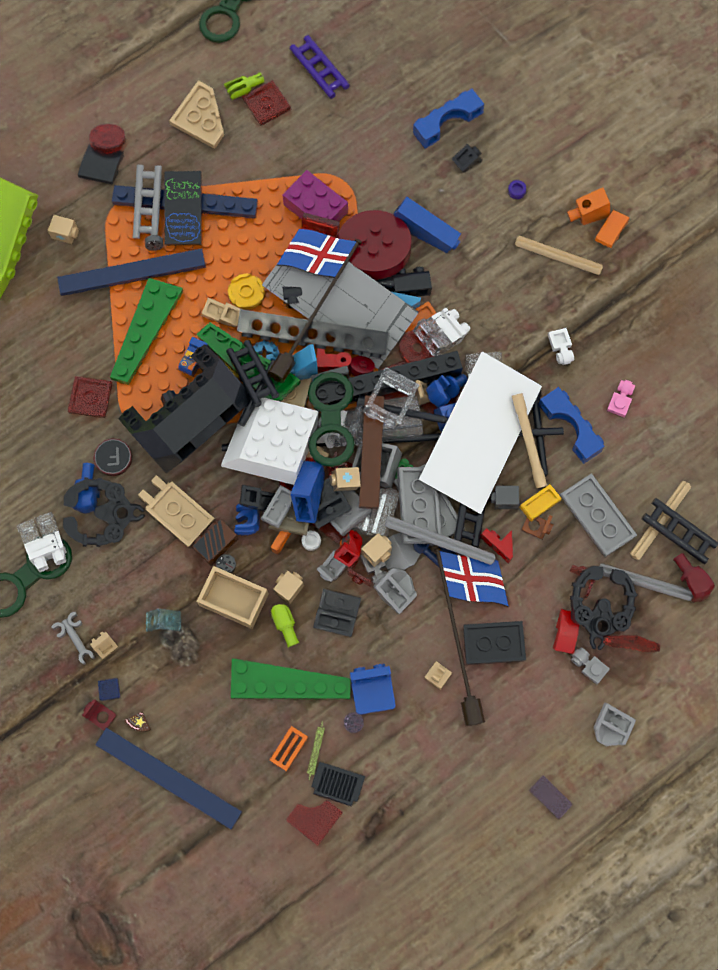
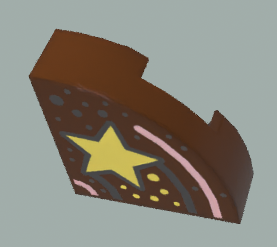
M143 712L124 720L126 725L135 731L147 732L151 730Z

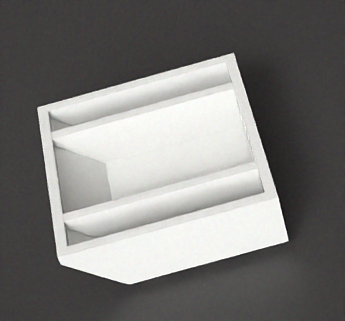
M263 397L260 399L262 404L254 408L246 425L243 427L237 424L221 467L294 485L309 451V439L317 429L319 411Z

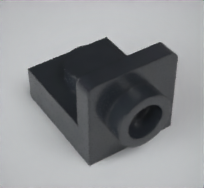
M469 144L465 145L452 158L463 173L477 161L481 162L483 159L480 157L482 153L476 146L471 147Z

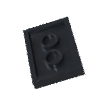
M523 621L463 625L466 665L526 661Z

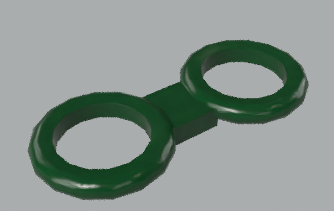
M221 0L219 6L207 9L201 15L199 21V28L203 36L217 43L232 39L238 33L240 27V20L236 12L242 2L250 0ZM215 14H225L232 19L233 25L224 34H214L206 27L208 19Z
M336 372L320 374L313 379L308 390L309 402L315 409L321 412V427L316 429L309 439V452L317 463L329 467L342 465L348 461L355 447L353 435L347 428L341 426V411L348 407L353 398L352 383L346 376ZM330 380L341 383L346 390L342 401L337 404L326 405L317 399L316 390L320 384ZM333 432L342 435L347 442V446L340 456L327 458L317 451V441L324 434Z
M61 538L67 551L65 553L66 562L53 571L39 572L30 561L27 553V563L14 574L0 573V581L12 582L18 589L15 603L7 609H0V618L10 617L17 613L24 605L26 590L41 578L46 580L56 579L69 569L72 562V550L68 542Z

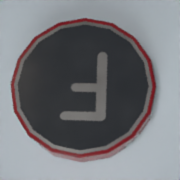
M111 438L105 440L95 450V465L100 472L107 476L121 475L132 464L133 456L131 449L120 439Z

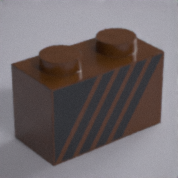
M221 519L218 522H213L208 527L209 531L204 536L200 535L197 537L193 545L194 550L210 566L239 540L237 535Z

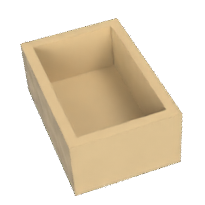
M213 566L196 602L207 610L253 629L269 593L267 589Z

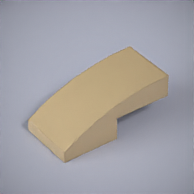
M208 298L201 316L218 323L237 327L241 308L229 303L225 305Z

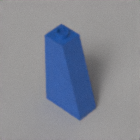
M408 197L402 201L394 212V216L400 218L407 225L411 235L445 253H448L451 249L455 250L460 243V240H458L461 235L460 232Z

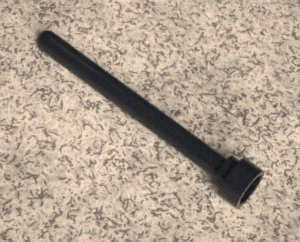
M541 389L532 406L535 429L542 428L539 400L542 396ZM536 436L538 456L546 477L548 475L544 438L543 436Z
M359 396L357 410L364 412L365 396ZM384 404V412L443 424L448 421L446 416Z

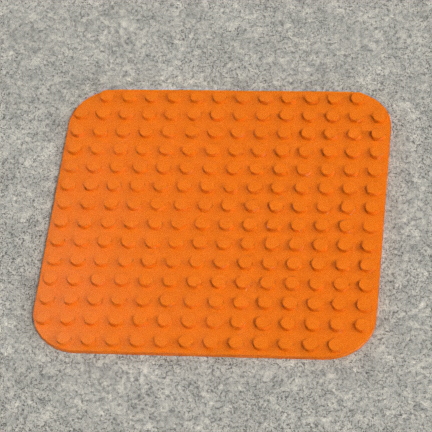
M326 173L313 174L348 202V213L327 234L328 236L338 238L343 224L349 218L358 214L355 194L351 187L337 176ZM301 175L202 186V194L258 199L256 219L202 213V245H165V210L160 209L158 236L163 238V248L157 251L148 250L145 248V238L150 236L151 233H140V239L133 238L134 207L114 205L105 223L108 267L201 248L206 268L151 278L182 287L184 292L168 315L166 323L162 325L156 340L149 347L146 357L142 360L130 384L117 381L118 403L122 413L133 406L144 420L147 421L153 413L164 406L161 401L163 393L173 390L178 394L183 387L189 385L197 375L203 372L199 368L194 376H190L178 370V367L190 345L191 338L199 339L196 334L209 322L242 343L250 340L254 346L256 342L264 340L260 339V335L253 334L252 338L241 336L242 332H237V327L212 321L202 317L201 314L208 298L225 305L226 303L233 305L229 299L228 287L233 278L238 275L252 274V276L258 277L263 283L279 262L299 229L316 231L284 206L282 195ZM141 215V226H151L152 215ZM148 279L110 286L115 363ZM265 287L263 301L259 306L250 309V311L309 320L297 310L287 308L282 299ZM260 320L255 321V330L258 331L262 328ZM273 324L272 331L275 334L279 333L281 330L280 324ZM293 326L290 329L291 335L297 336L299 334L297 326ZM316 329L309 331V338L315 339L318 332ZM329 333L327 334V340L329 342H334L336 340V338L331 336ZM271 337V341L278 347L279 353H289L295 343L294 340H289V343L278 342V338ZM313 344V345H314L315 354H316V359H317V349H320V348H315V344ZM298 345L292 355L296 354L306 346ZM326 346L325 354H339L340 352L333 351L334 347ZM264 349L263 353L259 355H262V357L266 358V355H269L270 353H267ZM350 349L344 350V352L351 356V359L359 356L358 354H352ZM349 370V378L355 377ZM308 397L306 408L315 410ZM357 402L349 404L343 410L356 408ZM243 409L226 424L238 423Z

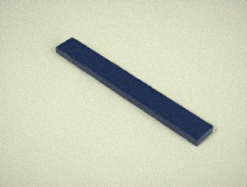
M201 248L59 276L57 279L60 295L65 296L206 268Z
M108 728L104 730L95 744L231 830L242 814V811Z

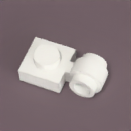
M567 328L549 332L548 338L553 352L559 350V353L556 354L558 364L566 365L574 361L572 350H568V348H571L572 343Z

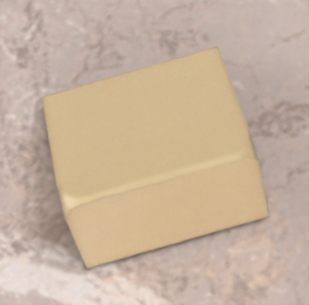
M416 380L414 386L418 405L430 402L426 392L428 386L420 380Z

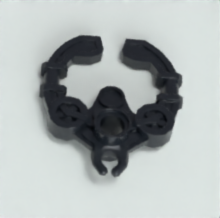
M84 477V480L74 484L64 494L63 505L68 507H75L78 502V493L88 490V487H97L98 491L105 490V497L109 500L107 503L99 505L94 509V515L108 523L102 535L96 534V537H87V534H81L77 531L78 523L75 517L63 518V529L75 541L81 543L83 547H87V545L100 547V545L111 542H119L123 538V530L130 522L140 521L145 517L144 514L138 517L134 516L133 512L135 509L144 512L145 508L138 504H131L125 497L124 487L121 484L112 483L102 478L89 479ZM121 507H124L126 509V515L122 518H119L117 516V510Z
M592 565L583 570L571 585L573 586L572 596L569 599L572 610L571 619L575 624L582 625L589 632L592 649H596L594 640L596 638L601 640V644L597 647L598 650H601L605 646L609 635L616 631L621 632L629 629L634 611H636L634 603L635 597H638V594L635 591L631 578L625 571L612 569L610 580L614 584L623 586L624 595L627 596V603L622 605V612L612 613L610 601L601 598L596 601L591 611L589 607L582 603L584 598L580 597L581 588H585V584L589 579L599 580L604 576L603 567ZM599 622L602 623V628L600 631L598 629Z

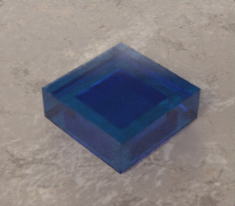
M118 678L98 681L100 701L121 698Z

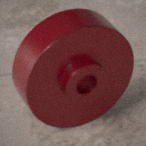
M365 356L354 357L350 364V372L354 376L374 372L375 368L374 362Z

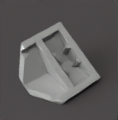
M401 532L388 538L392 543L390 558L385 561L387 570L391 568L405 570L413 566L421 555L415 551L413 544H403Z
M391 568L373 586L380 598L398 614L417 596L412 578L405 570Z
M604 703L593 727L597 742L605 746L626 745L636 719L608 703Z

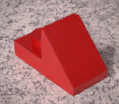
M486 528L481 533L480 538L509 564L513 558L512 531L502 540H499L500 536L495 531H490Z

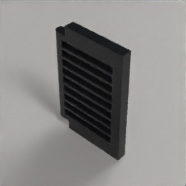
M319 761L311 787L315 788L314 795L352 807L353 801L358 802L365 776Z

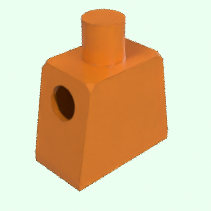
M604 187L576 200V208L567 211L570 222L580 218L582 225H586L609 217L610 202Z

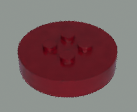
M369 210L360 212L349 218L343 224L338 234V239L361 240V245H358L349 262L374 280L384 279L398 273L405 267L411 255V234L407 225L400 218L386 211Z

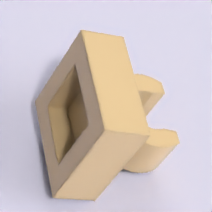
M101 632V636L96 640L93 638L90 644L102 659L118 648L107 632Z
M436 661L424 678L441 690L452 672Z

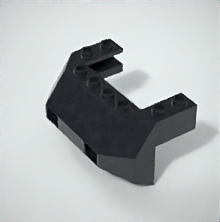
M205 344L197 348L190 356L203 372L197 375L189 385L183 387L175 397L168 400L160 410L153 413L145 421L132 406L125 410L118 418L166 474L184 461L237 415L251 399L238 378Z

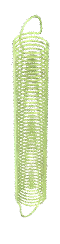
M321 726L317 727L307 773L309 772ZM324 727L321 728L317 751L309 778L311 777V775L315 774L316 765L325 730Z

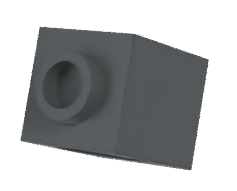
M495 486L494 492H491V503H494V508L518 509L519 486Z

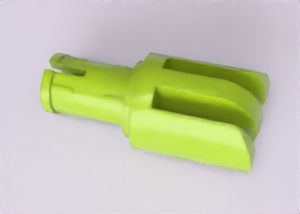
M259 72L248 78L241 76L225 83L224 87L228 89L227 92L231 95V100L250 93L251 88L264 84L265 80L262 73Z
M285 604L275 605L271 609V616L277 631H282L288 645L287 647L298 644L299 641L293 629L295 621L289 607Z

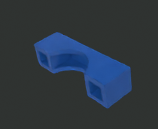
M473 89L467 92L463 91L454 100L447 101L441 108L434 109L426 117L416 120L413 124V134L426 149L440 140V126L446 120L460 118L470 122L483 114L484 103Z
M558 387L540 399L539 407L549 420L563 419L574 427L577 439L572 450L581 462L585 464L602 452L605 447L603 445L604 441L592 431L589 421L582 418L579 408L576 405H572L568 394Z

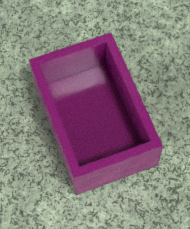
M308 170L282 195L284 206L317 232L325 235L348 213V202Z

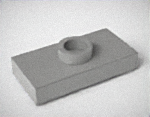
M280 485L261 517L262 521L279 529L293 505L291 490Z

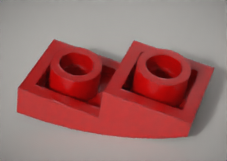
M561 609L556 625L558 631L553 649L573 654L579 625L572 621L571 611Z

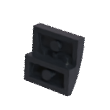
M89 144L83 156L78 177L113 185L118 175V167L124 157L123 151Z
M330 477L324 480L315 522L318 529L352 509L342 491H333V486L330 485Z
M324 588L313 628L352 637L361 597Z

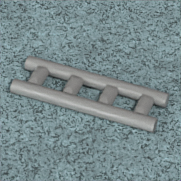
M137 165L133 223L134 239H140V233L158 235L162 166L156 165L153 172L144 171V165ZM143 178L154 179L153 190L143 189ZM142 197H153V207L142 208ZM141 215H152V225L141 226Z

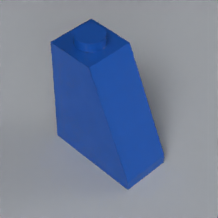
M303 462L291 491L295 517L298 522L315 523L325 480L323 465L317 462Z

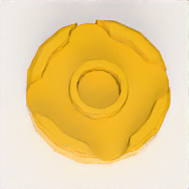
M240 274L233 278L228 287L231 303L243 310H250L259 306L265 295L262 281L258 277L252 276V274Z

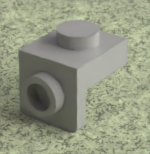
M336 550L330 554L323 565L317 568L320 576L326 581L332 582L337 580L347 567L334 558Z

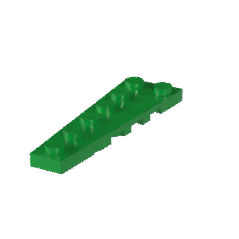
M148 278L110 375L111 380L130 384L142 360L146 357L149 347L156 340L162 325L166 323L168 315L184 292L182 287Z
M209 322L196 334L201 341L206 342L208 347L236 372L226 350L229 348H233L234 352L245 348L243 343ZM256 352L267 370L271 360L265 359ZM248 354L239 358L241 365L252 361ZM255 367L247 371L246 374L250 379L258 375L259 372ZM291 373L284 383L277 382L271 378L279 393V397L273 399L271 395H268L264 398L281 402L301 381ZM259 383L253 385V387H254L255 390H256L257 386L259 385Z
M232 659L231 699H350V678Z

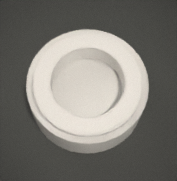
M308 531L307 536H302L303 547L308 551L317 550L321 545L320 535L315 531Z

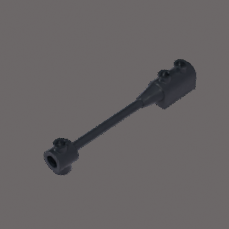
M415 267L413 272L406 273V269H402L393 276L375 280L389 291L415 297L431 295L429 271H424V267ZM282 287L284 300H287V303L284 302V304H286L287 308L294 309L290 304L299 303L297 297L302 295V288Z

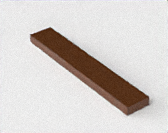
M365 396L359 508L379 509L384 396Z

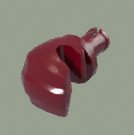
M684 553L676 556L673 561L683 573L680 580L687 582V586L693 594L691 601L694 603L707 599L715 588L711 577L700 566L693 567Z

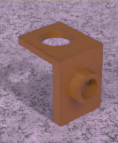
M549 515L547 520L537 517L535 521L539 523L540 527L536 531L529 528L530 520L527 517L522 531L543 540L545 534H550L554 525L550 523L553 516Z

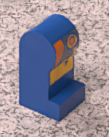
M192 337L189 342L190 345L184 354L185 356L181 359L178 370L190 376H194L199 369V365L190 356L197 348L204 344L208 347L206 342Z

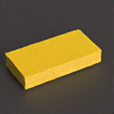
M549 484L522 503L519 508L532 522L560 502L562 498Z

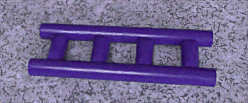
M309 35L304 37L306 43L299 48L295 44L289 47L330 99L335 97L334 90L342 86L345 90L350 87V84ZM312 49L316 56L307 60L303 53ZM321 61L326 68L318 73L313 65ZM331 73L336 81L328 85L323 78Z

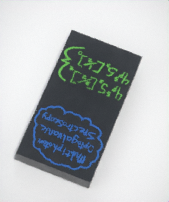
M164 171L165 245H202V172Z

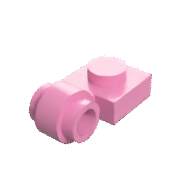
M626 379L625 381H620L617 389L620 391V394L614 392L607 409L608 412L621 417L626 416L632 400L627 395H632L635 388V385L632 384L633 382Z

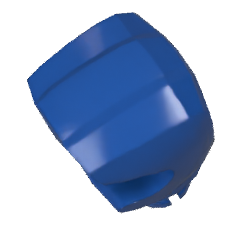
M464 374L456 378L441 375L439 379L434 380L426 388L428 399L438 408L445 406L451 398L459 394V388L465 386L468 378Z
M83 463L81 479L76 480L75 484L84 480V477L93 479L95 465ZM88 487V490L79 492L78 502L72 508L83 514L93 512L98 505L97 498H100V491L97 490V487Z
M239 504L236 505V511L239 512L236 516V521L239 523L247 520V522L235 525L234 533L237 535H252L259 531L260 512Z

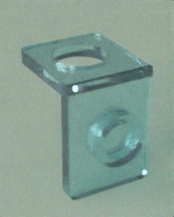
M155 609L147 612L146 631L150 632L157 629L179 631L181 629V612L166 609ZM152 616H154V624H153V625H151V618H152Z

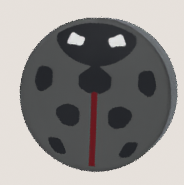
M158 235L146 237L145 248L151 251L162 249L163 238Z
M224 554L217 559L216 566L226 572L233 573L236 569V561L231 555Z

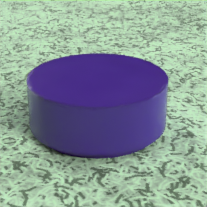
M520 180L512 181L508 187L509 196L513 199L523 198L526 194L525 183Z

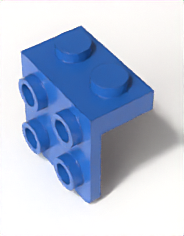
M378 664L373 666L374 669L366 670L365 667L353 669L354 672H350L357 714L362 715L395 708L390 666L385 667V664Z

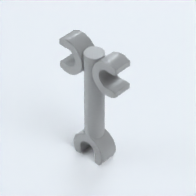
M72 612L69 614L68 619L61 623H54L51 627L54 630L58 627L62 628V631L57 634L58 638H62L68 633L80 653L79 661L85 665L84 656L89 654L94 659L95 655L85 648L73 628L80 627L83 623L81 620L73 623V618L77 616V613Z

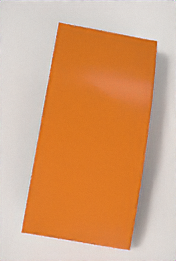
M613 210L597 234L595 241L612 248L630 217Z

